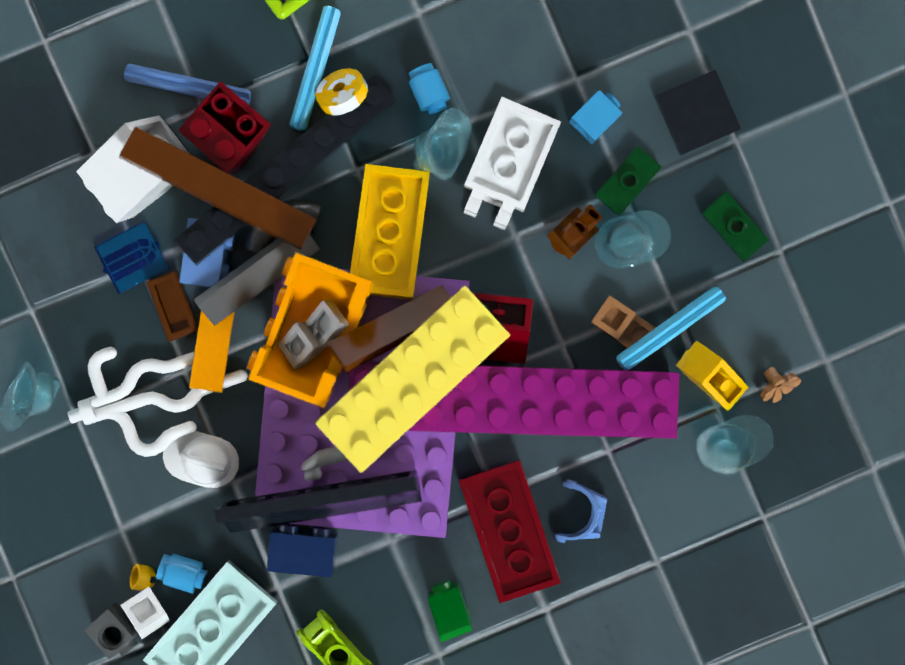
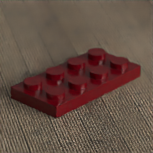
M520 459L459 479L499 603L560 584L561 581Z

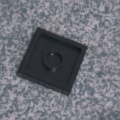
M716 70L655 96L680 156L741 129Z

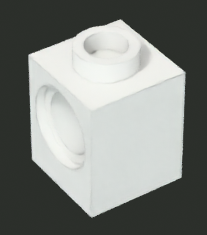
M150 587L121 604L122 609L141 639L170 621Z

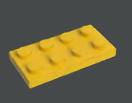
M365 164L350 273L373 282L370 295L413 300L430 172Z

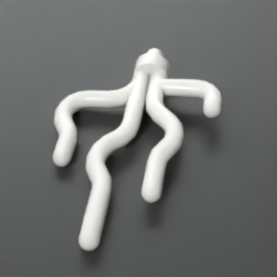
M110 346L95 352L89 359L87 366L88 374L95 396L78 401V408L68 411V417L72 424L83 420L85 425L105 419L115 420L120 424L126 442L132 451L137 455L145 457L155 456L163 452L174 440L194 433L197 429L196 424L193 421H188L165 430L155 442L145 444L140 441L135 425L126 412L150 404L157 405L166 411L174 413L184 412L194 407L203 396L213 392L191 389L184 398L175 400L164 394L151 391L123 399L132 392L139 377L145 372L152 371L165 374L193 365L195 352L166 361L154 358L141 360L130 368L119 387L108 391L101 372V364L116 357L117 350ZM241 369L225 374L223 389L246 381L248 377L247 372Z

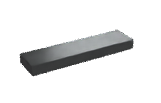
M310 234L301 250L276 239L196 297L194 301L215 326L283 276L282 271L289 256L294 258L295 253L310 257L320 248Z

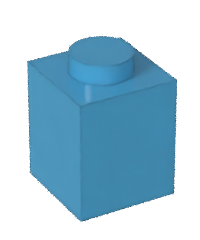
M599 90L570 119L569 123L592 145L621 116L622 112L618 109L621 105L612 94L607 92L604 95Z

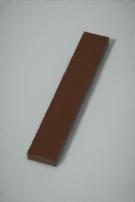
M134 127L119 154L120 159L299 250L302 249L316 221L315 218L137 127Z

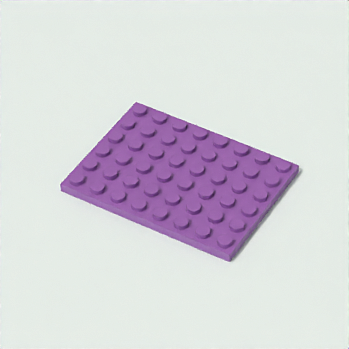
M340 269V270H343V271H345V272L350 273V270ZM282 276L275 281L272 318L274 319L279 310V306L275 305L281 287L287 288V285H284L286 276ZM416 276L413 299L440 285L452 297L463 286L469 289L470 281ZM370 295L365 300L367 306L360 326L411 300ZM395 348L377 356L376 358L368 362H381ZM344 369L342 370L340 378L333 385L334 391L325 408L265 386L255 496L417 470L422 502L289 524L446 538L456 432L406 431L362 473L346 459L343 462L320 467L322 472L321 478L307 481L304 478V471H301L302 463L319 450L335 447L333 442L320 430L315 422L348 393L349 372L346 373Z

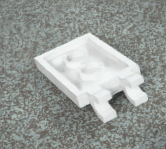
M501 97L464 184L465 188L472 190L464 213L476 218L482 201H486L500 207L493 226L505 230L513 210L524 211L561 121Z

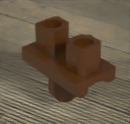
M590 204L583 211L576 207L547 235L554 250L559 254L565 255L568 259L572 258L599 231L595 225L603 219L602 215Z

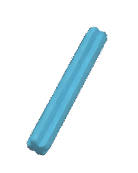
M332 6L323 7L290 120V127L300 132H305L308 128L316 101L315 92L322 80L341 15L340 10Z
M719 287L709 289L617 355L616 360L623 370L632 369L725 302L726 297Z

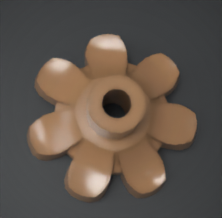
M770 367L764 372V376L769 384L760 395L764 402L771 399L772 403H776L781 400L782 393L788 394L794 387L801 383V379L794 373H789L785 376L779 375L775 367Z

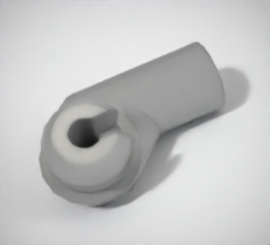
M336 446L322 449L302 463L301 471H304V478L307 481L320 479L322 476L320 467L343 462L347 458Z

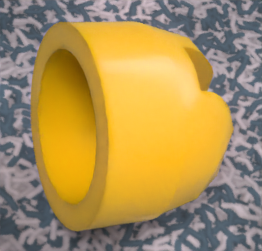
M135 564L130 575V588L138 591H143L148 587L152 588L155 583L150 582L151 577H156L155 571L150 566Z

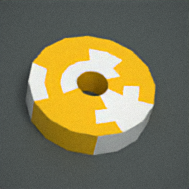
M351 68L340 69L329 74L320 82L315 96L319 106L326 114L343 115L354 110L366 98L368 87L358 70Z

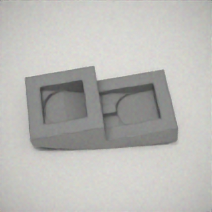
M323 299L305 323L296 322L278 346L292 367L299 369L328 347V343L335 340L349 323L332 300Z

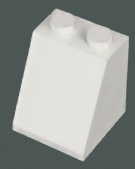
M160 115L125 123L76 171L82 178L85 187L96 196L102 204L105 213L113 218L116 223L135 217L173 187V185L119 158V154L134 127L188 153Z

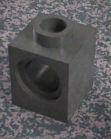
M117 603L113 604L84 630L109 660L117 653L123 657L138 644L134 640L138 632ZM110 626L117 627L121 631V640L111 638L108 632Z

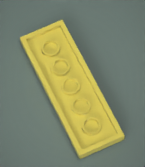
M463 286L320 417L315 424L362 473L502 344L510 334L466 286Z

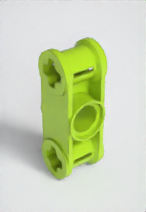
M322 609L317 612V617L304 629L299 628L296 631L298 638L304 646L314 653L324 665H374L363 656L338 628L334 620ZM335 649H342L348 654V658L344 661H337L333 659L331 652Z

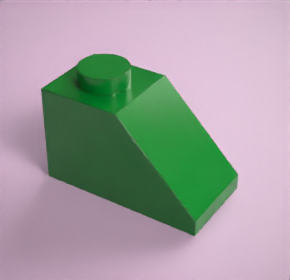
M445 580L431 587L433 591L428 592L427 599L440 641L444 642L472 631V616L458 581L450 583V580Z

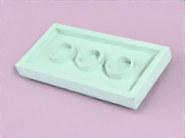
M228 560L143 661L148 665H224L278 601Z

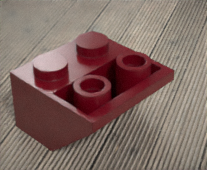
M220 81L179 128L178 132L227 174L235 177L254 155L271 124Z
M473 293L510 334L484 360L525 364L534 299Z

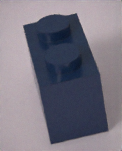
M295 524L279 525V528H273L269 538L266 571L332 578L335 570L338 534L330 533V528L318 526L311 527V531L298 530L299 526Z

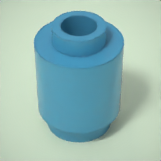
M432 63L417 67L408 73L411 79L408 83L421 111L428 110L429 115L447 107L445 102L450 99V96L439 70L434 69Z
M174 553L172 556L164 554L158 567L156 579L163 581V585L193 594L196 588L202 589L206 580L207 570H203V562Z

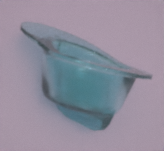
M456 108L445 110L430 129L419 134L414 144L415 160L413 166L416 169H423L442 180L452 177L466 155L472 140L471 123L462 110Z
M650 210L637 211L613 218L604 223L597 232L595 239L596 252L600 260L606 265L617 269L629 268L653 261L662 256L668 249L671 241V229L665 218Z
M30 362L24 363L19 374L9 386L2 402L1 421L5 430L9 432L17 431L29 416L48 412L60 387V380L43 371L36 370Z
M743 415L710 427L702 432L697 440L696 450L698 458L707 468L725 475L734 474L768 456L773 448L774 436L771 427L764 420L756 416Z

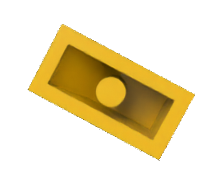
M697 340L676 364L695 385L726 411H729L749 388L720 356Z

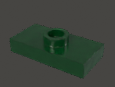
M637 146L594 196L619 217L662 167Z
M727 191L700 213L742 262L746 261L769 241Z

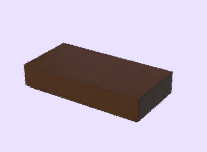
M177 270L146 281L168 342L196 333L199 327L184 285L179 283L180 274Z

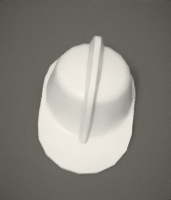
M199 431L174 440L163 451L165 467L172 476L203 487L218 488L228 484L235 477L239 468L237 451L230 442Z

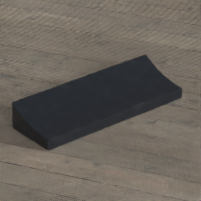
M417 470L228 500L215 508L214 511L216 523L222 522L230 533L417 503L422 502L418 472Z

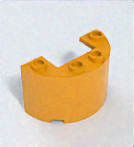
M295 253L294 258L290 256L287 258L282 271V275L286 276L284 285H287V288L281 287L275 305L279 306L278 313L275 319L270 317L264 331V336L268 337L266 345L261 347L259 352L254 350L247 365V369L251 370L249 380L325 408L334 391L333 385L340 378L343 370L329 350V346L301 368L294 369L278 344L296 322L305 323L323 299L332 300L349 323L337 338L360 327L367 306L365 300L370 296L373 282Z

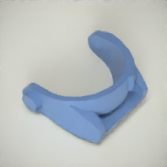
M567 479L566 482H563L564 487L581 491L588 497L591 504V516L588 524L580 531L572 534L554 533L553 538H555V541L565 543L566 540L600 538L607 497L578 484L575 480Z

